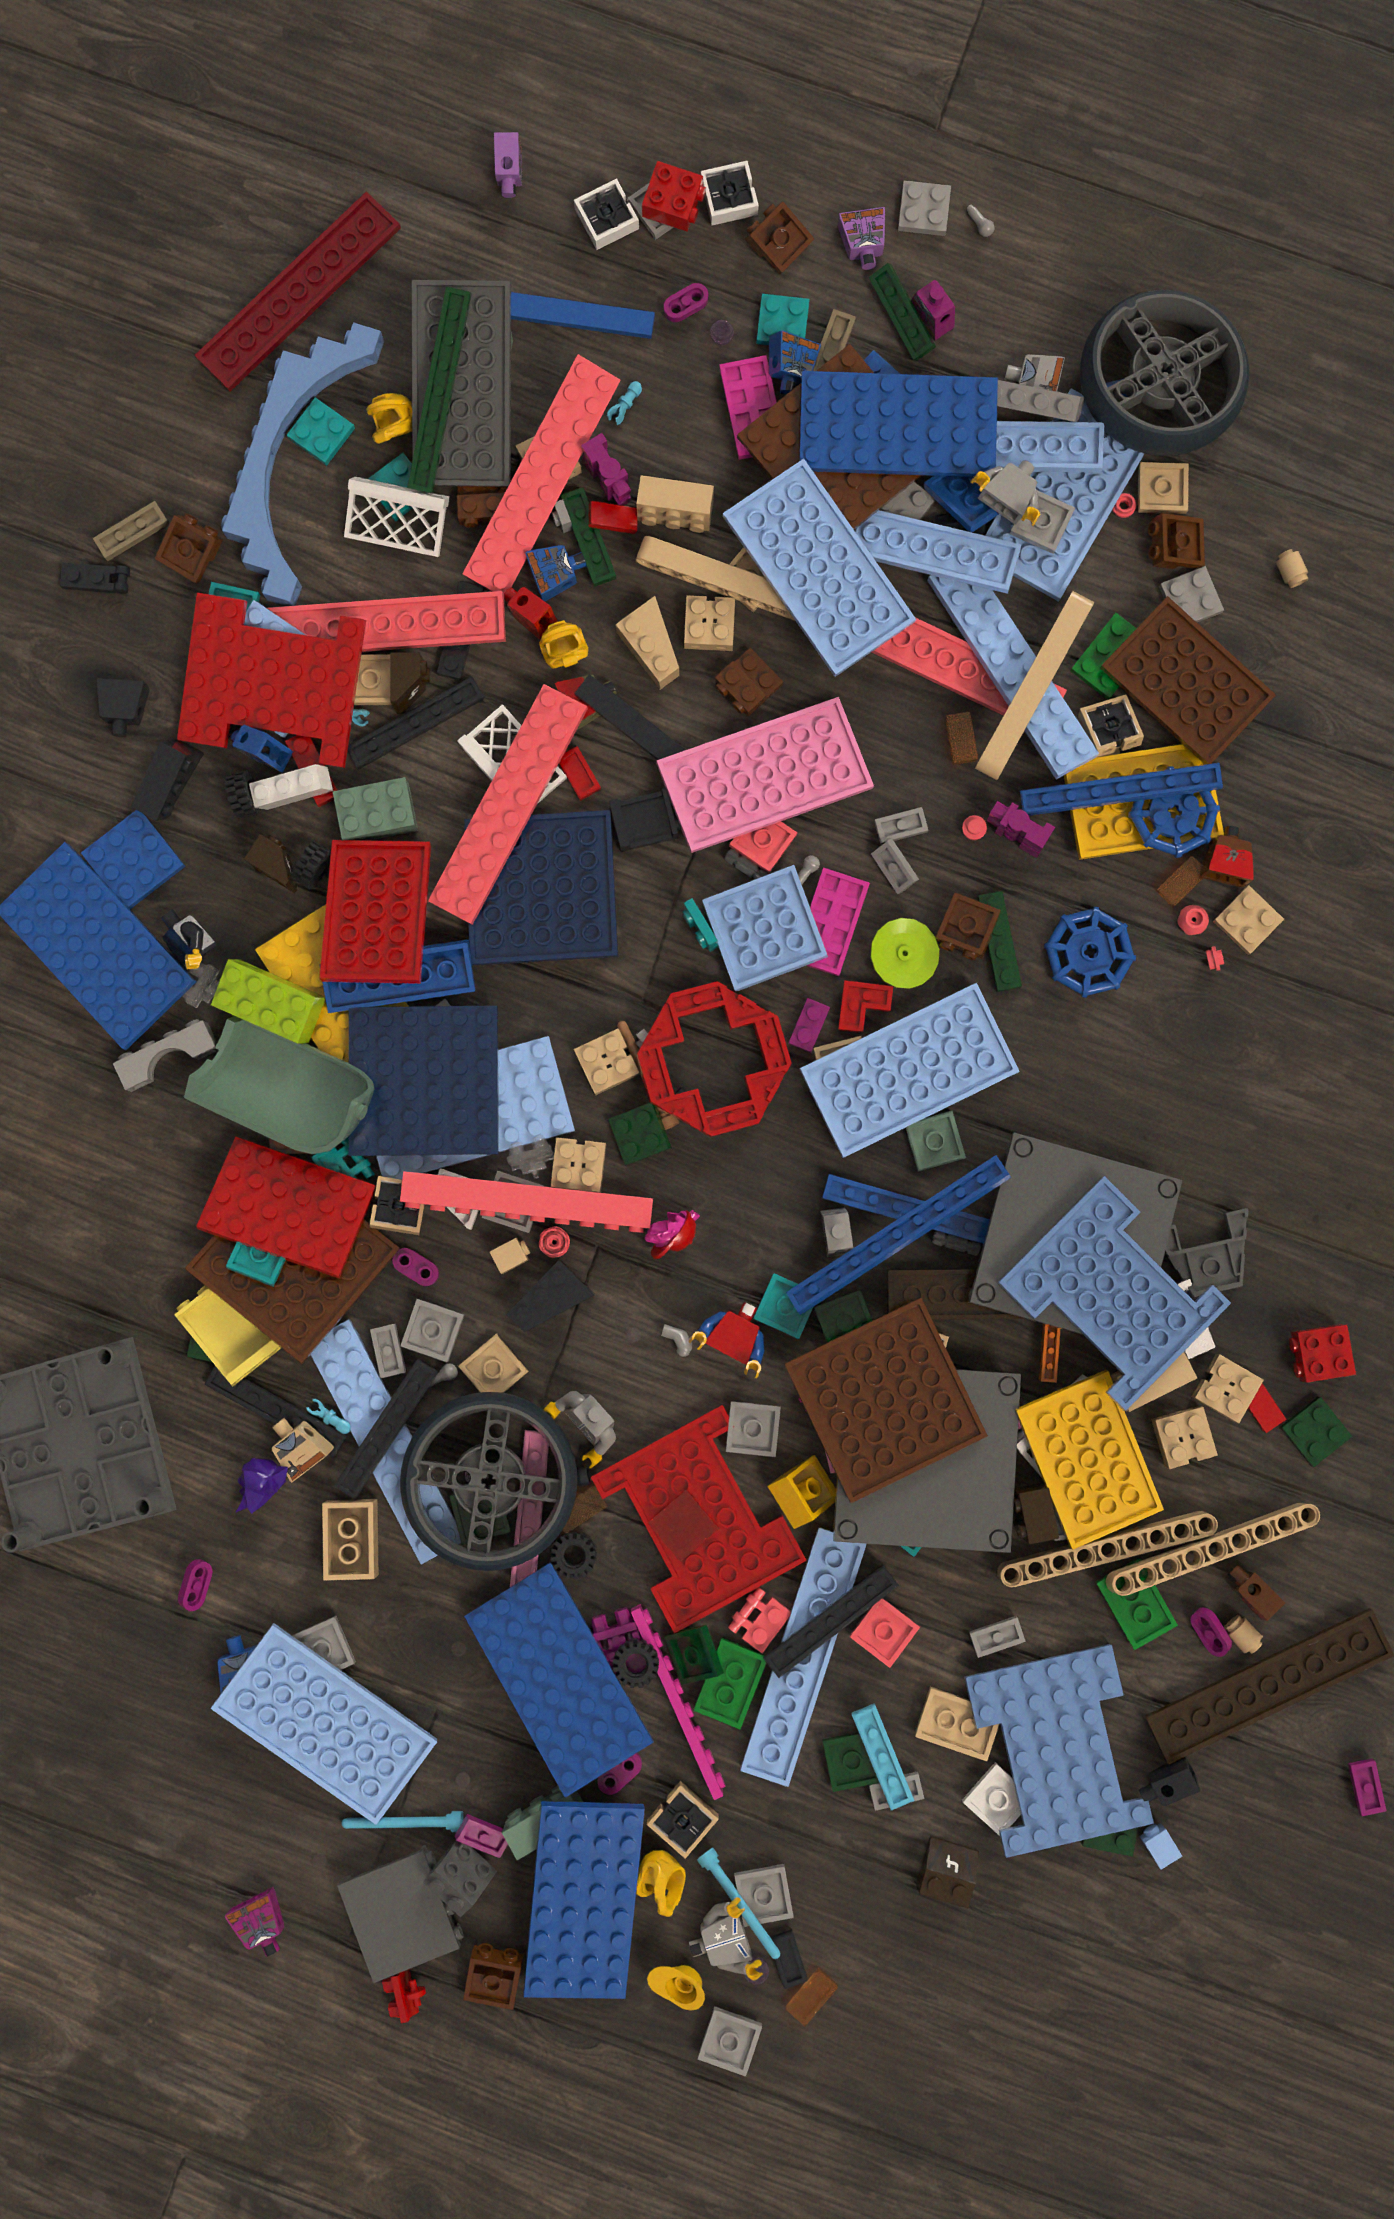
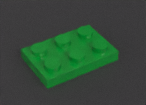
M1115 613L1071 668L1070 672L1109 700L1119 688V685L1102 671L1100 667L1137 628Z
M1138 1557L1120 1568L1139 1562L1141 1559ZM1146 1568L1141 1569L1139 1572L1140 1580L1144 1581L1148 1577ZM1108 1575L1095 1582L1132 1649L1136 1650L1178 1626L1156 1585L1130 1595L1122 1596L1112 1593L1107 1588L1106 1578ZM1122 1576L1115 1583L1118 1590L1122 1589L1125 1585V1580Z
M721 1638L716 1652L724 1673L718 1677L704 1680L693 1711L741 1729L766 1661L763 1658V1654Z

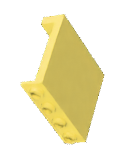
M205 1286L197 1292L199 1296L190 1302L188 1299L176 1308L178 1310L174 1314L232 1387L281 1349Z

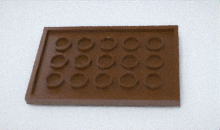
M1168 596L1100 667L1102 671L1205 765L1212 764L1276 696L1273 691Z

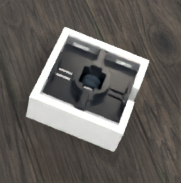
M748 161L701 171L703 186L706 187L705 200L711 225L758 215L759 205L755 189L752 187V177Z
M617 179L574 199L575 210L596 250L639 229V220L630 203L626 204V195Z

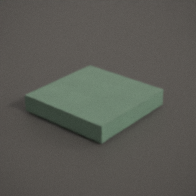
M953 1111L924 1118L905 1127L918 1172L966 1158Z

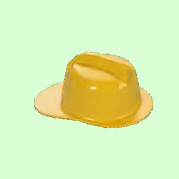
M686 1965L678 1967L660 1966L649 1972L647 1977L648 1985L658 1995L686 2010H696L703 2005L705 1994L702 1989V1979L694 1968Z

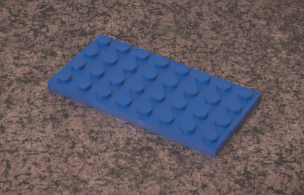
M802 371L799 461L804 459L813 472L975 477L979 471L984 472L996 467L998 378Z
M66 842L0 905V916L124 1050H127L197 982Z
M553 1563L547 1564L464 1616L565 1798L654 1743L558 1572L554 1569Z
M541 1801L523 1988L524 1997L625 1999L645 1810L644 1804Z

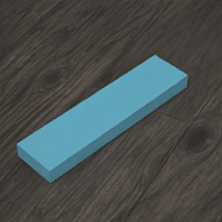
M875 1704L852 1712V1717L890 1809L894 1810L913 1802L914 1798Z

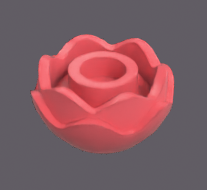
M1189 905L1180 911L1177 922L1185 934L1196 935L1205 931L1209 923V917L1201 906Z
M550 1227L540 1234L539 1248L548 1257L557 1258L564 1255L569 1249L570 1239L562 1228ZM553 1240H556V1241H557V1243H556L555 1245L552 1244V1241H553Z

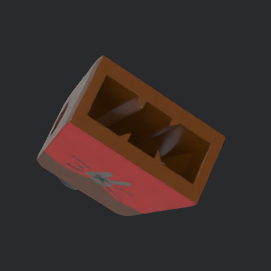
M1226 826L1224 835H1218L1210 842L1199 878L1242 888L1253 881L1252 844L1249 841L1239 839L1240 829L1238 827Z
M1236 1565L1227 1574L1237 1584L1233 1590L1260 1619L1268 1621L1286 1604L1255 1572L1247 1574L1239 1565ZM1251 1584H1253L1256 1589L1255 1593L1252 1595L1248 1591V1587Z

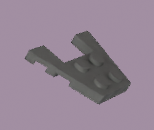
M1248 1208L1224 1213L1229 1239L1181 1249L1176 1225H1171L1165 1254L1180 1278H1190L1192 1286L1188 1288L1192 1297L1200 1296L1210 1285H1214L1219 1291L1243 1286L1244 1246L1247 1237L1246 1221L1249 1212Z

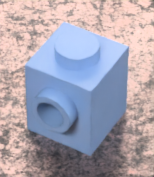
M1161 1823L1148 1826L1143 1831L1144 1834L1139 1836L1160 1869L1165 1868L1182 1857L1169 1833Z

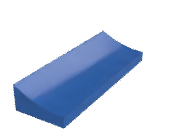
M469 940L424 946L421 984L322 982L328 1013L347 1011L349 1008L374 1007L474 992L476 990Z

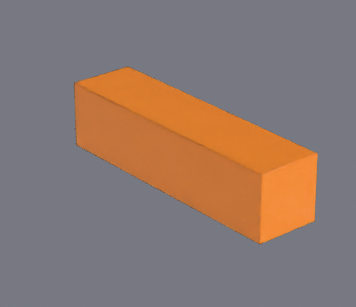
M1043 1324L1039 1381L1057 1383L1061 1328Z

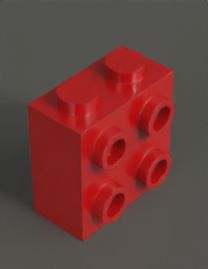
M657 161L642 202V217L688 232L690 223L694 224L698 215V209L696 208L698 201L702 202L705 196L706 187L703 186V176Z
M1338 1324L1291 1332L1292 1338L1289 1339V1345L1296 1358L1294 1372L1301 1382L1307 1383L1356 1375L1347 1325Z

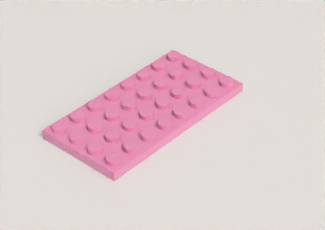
M839 697L656 761L691 853L865 792L874 787Z

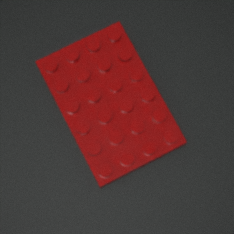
M332 840L319 977L321 982L421 984L431 856L430 842Z
M235 1137L196 1227L201 1231L236 1243L240 1242L242 1245L254 1247L256 1250L268 1252L273 1256L285 1258L287 1261L340 1279L376 1191V1185Z

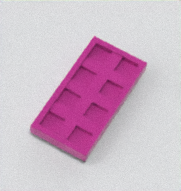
M767 355L719 364L739 460L751 458L752 456L737 439V434L777 403L772 379L769 374Z
M823 868L810 909L828 957L806 966L836 976L840 975L870 884L869 882Z

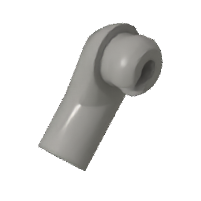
M664 1325L661 1336L675 1341L678 1355L682 1357L688 1356L692 1350V1342L689 1343L690 1338L687 1332Z

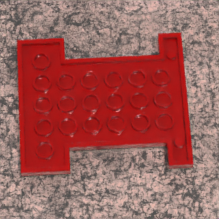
M197 593L177 740L227 748L230 724L247 725L252 728L322 739L319 764L345 768L366 620L340 616L337 640L245 626L247 601Z
M723 1404L591 1476L602 1499L625 1487L672 1576L652 1586L650 1589L674 1634L807 1561L783 1515L760 1527L713 1439L728 1431L729 1415Z

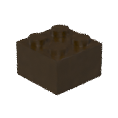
M1038 1483L1014 1488L1013 1511L1015 1510L1018 1520L1014 1521L1017 1535H1020L1021 1539H1024L1029 1544L1059 1539L1049 1487Z

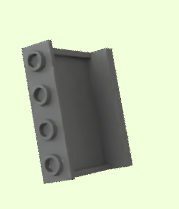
M423 1845L421 1850L355 1877L349 1875L341 1878L337 1885L373 1983L455 1951L461 1946L464 1934L460 1923H455L453 1917L455 1912L423 1883L424 1879L436 1865L434 1853L432 1850L428 1851L426 1845Z

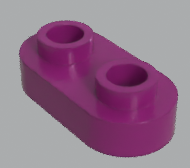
M693 283L668 297L664 303L666 318L671 322H680L703 309L708 303L707 288L700 283ZM697 296L700 298V300L694 301L693 297ZM677 308L680 312L673 313L672 310Z
M402 1248L393 1257L395 1269L418 1284L430 1286L437 1282L439 1278L437 1265L414 1250ZM403 1256H407L409 1258V1263L407 1265H403L401 1263V1258ZM424 1269H428L430 1271V1276L428 1278L422 1277V1271Z
M196 1559L186 1568L178 1595V1603L188 1611L199 1609L205 1601L213 1573L209 1563Z
M1204 1607L1197 1609L1191 1616L1192 1627L1212 1655L1217 1657L1225 1656L1232 1647L1231 1638L1213 1611Z
M636 1753L599 1776V1789L608 1795L620 1791L640 1772L642 1767L641 1756ZM626 1761H632L634 1766L628 1769L625 1767L624 1763ZM606 1779H614V1785H607L605 1782Z

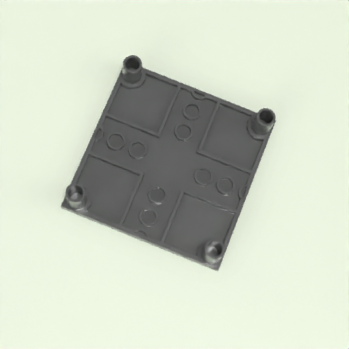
M1014 1132L1012 1133L1010 1144L1005 1150L1006 1159L1004 1167L1011 1178L998 1186L975 1279L968 1293L969 1303L1083 1335L1052 1302L1035 1319H1032L997 1282L1104 1176L1140 1211L1124 1231L1161 1267L1182 1180Z
M133 1337L0 1375V1476L14 1528L13 1531L5 1533L1 1539V1545L6 1552L12 1553L18 1550L20 1552L177 1510Z
M956 1369L988 1436L853 1503L849 1502L837 1477L833 1541L1011 1553L1018 1415L1015 1410L1019 1408L1021 1374Z

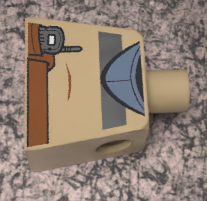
M283 1418L272 1427L281 1438L272 1446V1451L280 1465L288 1467L287 1477L291 1483L326 1457L334 1448L330 1442L305 1421L293 1429L287 1420Z

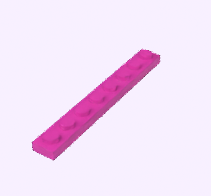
M641 1604L631 1608L633 1619L642 1639L646 1640L648 1644L651 1643L654 1646V1650L658 1653L659 1668L657 1673L711 1795L716 1800L723 1797L722 1788L726 1787L721 1773H715L712 1764L715 1763L710 1749L705 1750L701 1742L705 1738L700 1726L695 1727L691 1719L694 1716L690 1703H684L681 1694L684 1693L679 1679L674 1680L670 1672L674 1668L669 1656H663L660 1647L663 1646L658 1632L653 1633L650 1624L653 1623L648 1609L643 1610Z

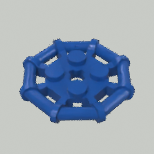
M1168 766L1166 770L1174 769V767ZM1210 791L1199 792L1206 805L1204 807H1199V801L1193 793L1151 799L1148 810H1142L1144 800L1133 802L1131 812H1128V818L1132 819L1144 842L1143 846L1172 854L1175 858H1181L1182 854L1204 843L1208 844L1211 841V832L1217 813L1220 812V806L1216 804ZM1173 807H1176L1177 811H1179V815H1176L1175 818H1171V813L1168 812V808L1172 809ZM1199 814H1207L1201 830L1196 827ZM1143 818L1151 820L1154 832L1151 834ZM1191 832L1194 838L1181 843L1180 837ZM1158 835L1171 838L1172 844L1156 838Z
M1093 907V909L1070 915L1063 914L1048 942L1044 943V949L1047 950L1053 973L1052 979L1076 991L1084 998H1087L1088 995L1107 990L1119 989L1120 983L1132 962L1136 961V955L1133 953L1127 931L1128 925L1099 910V907ZM1090 920V926L1077 929L1074 924ZM1098 921L1114 930L1111 933L1100 930L1101 928L1097 926ZM1068 929L1072 935L1066 945L1059 943L1064 932ZM1119 936L1123 952H1117L1114 937ZM1087 945L1097 950V953L1093 954V958H1089L1088 955L1084 954V951L1087 950ZM1057 951H1064L1068 965L1063 969L1061 968ZM1115 959L1121 960L1122 962L1115 974H1113L1109 970ZM1072 970L1075 974L1083 976L1082 984L1066 974ZM1103 974L1107 980L1090 985L1091 977Z

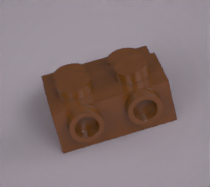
M783 201L777 206L772 203L762 213L765 218L760 223L756 220L746 230L749 235L745 238L759 257L764 256L779 275L814 240V237Z
M457 486V507L460 525H464L467 528H475L478 524H489L507 490L506 487Z
M185 513L184 516L174 515L155 559L194 583H200L209 561H214L223 539L217 536L219 532L216 529L207 525L204 528L198 525V519L190 514Z
M1162 513L1151 519L1148 525V534L1152 536V545L1149 548L1148 556L1153 560V567L1175 569L1180 566L1199 569L1205 566L1204 520L1202 518Z
M750 647L735 662L732 661L715 677V688L722 696L725 697L727 695L733 701L732 706L740 714L744 712L749 717L784 682Z
M954 893L936 935V941L940 943L939 947L953 952L954 948L963 951L962 956L973 961L977 957L982 959L1001 910Z
M482 1943L479 1946L474 1945L463 2000L513 2010L524 1955L518 1954V1951L514 1948H506L502 1951L493 1949V1946L488 1943Z

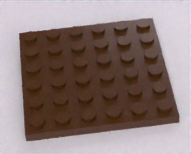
M851 344L817 370L823 372L874 373ZM801 383L737 434V439L771 480L799 462ZM814 472L853 530L922 476Z
M363 1220L340 1279L286 1260L273 1287L227 1269L226 1264L236 1242L214 1235L185 1267V1270L302 1365L387 1266L400 1248L377 1229L370 1228V1224Z
M922 1298L901 1306L784 1363L850 1503L862 1499L988 1436Z

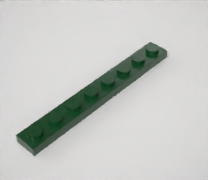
M447 286L445 289L407 486L409 489L433 494L472 295L469 291Z

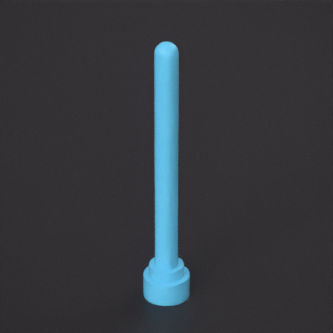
M452 1811L451 1814H447L445 1817H382L377 1825L367 1818H345L342 1820V1827L346 1829L446 1827V1830L457 1832L464 1817L463 1811Z
M712 1847L697 1859L698 1863L702 1868L705 1867L707 1871L710 1870L731 1901L736 1897L740 1898L741 1901L736 1906L739 1909L745 1908L741 1915L773 1959H778L780 1957L779 1949L718 1864L720 1862L717 1858L719 1855Z

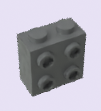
M455 1841L447 1848L423 1883L432 1893L445 1902L453 1912L461 1917L475 1904L497 1870L472 1847Z

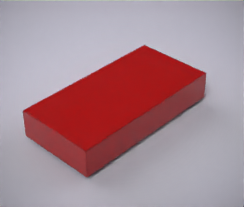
M591 501L589 503V527L635 534L637 532V508Z
M578 746L565 752L559 765L579 800L581 801L601 790L598 781Z
M1261 1384L1248 1410L1262 1431L1267 1433L1287 1419L1267 1389Z

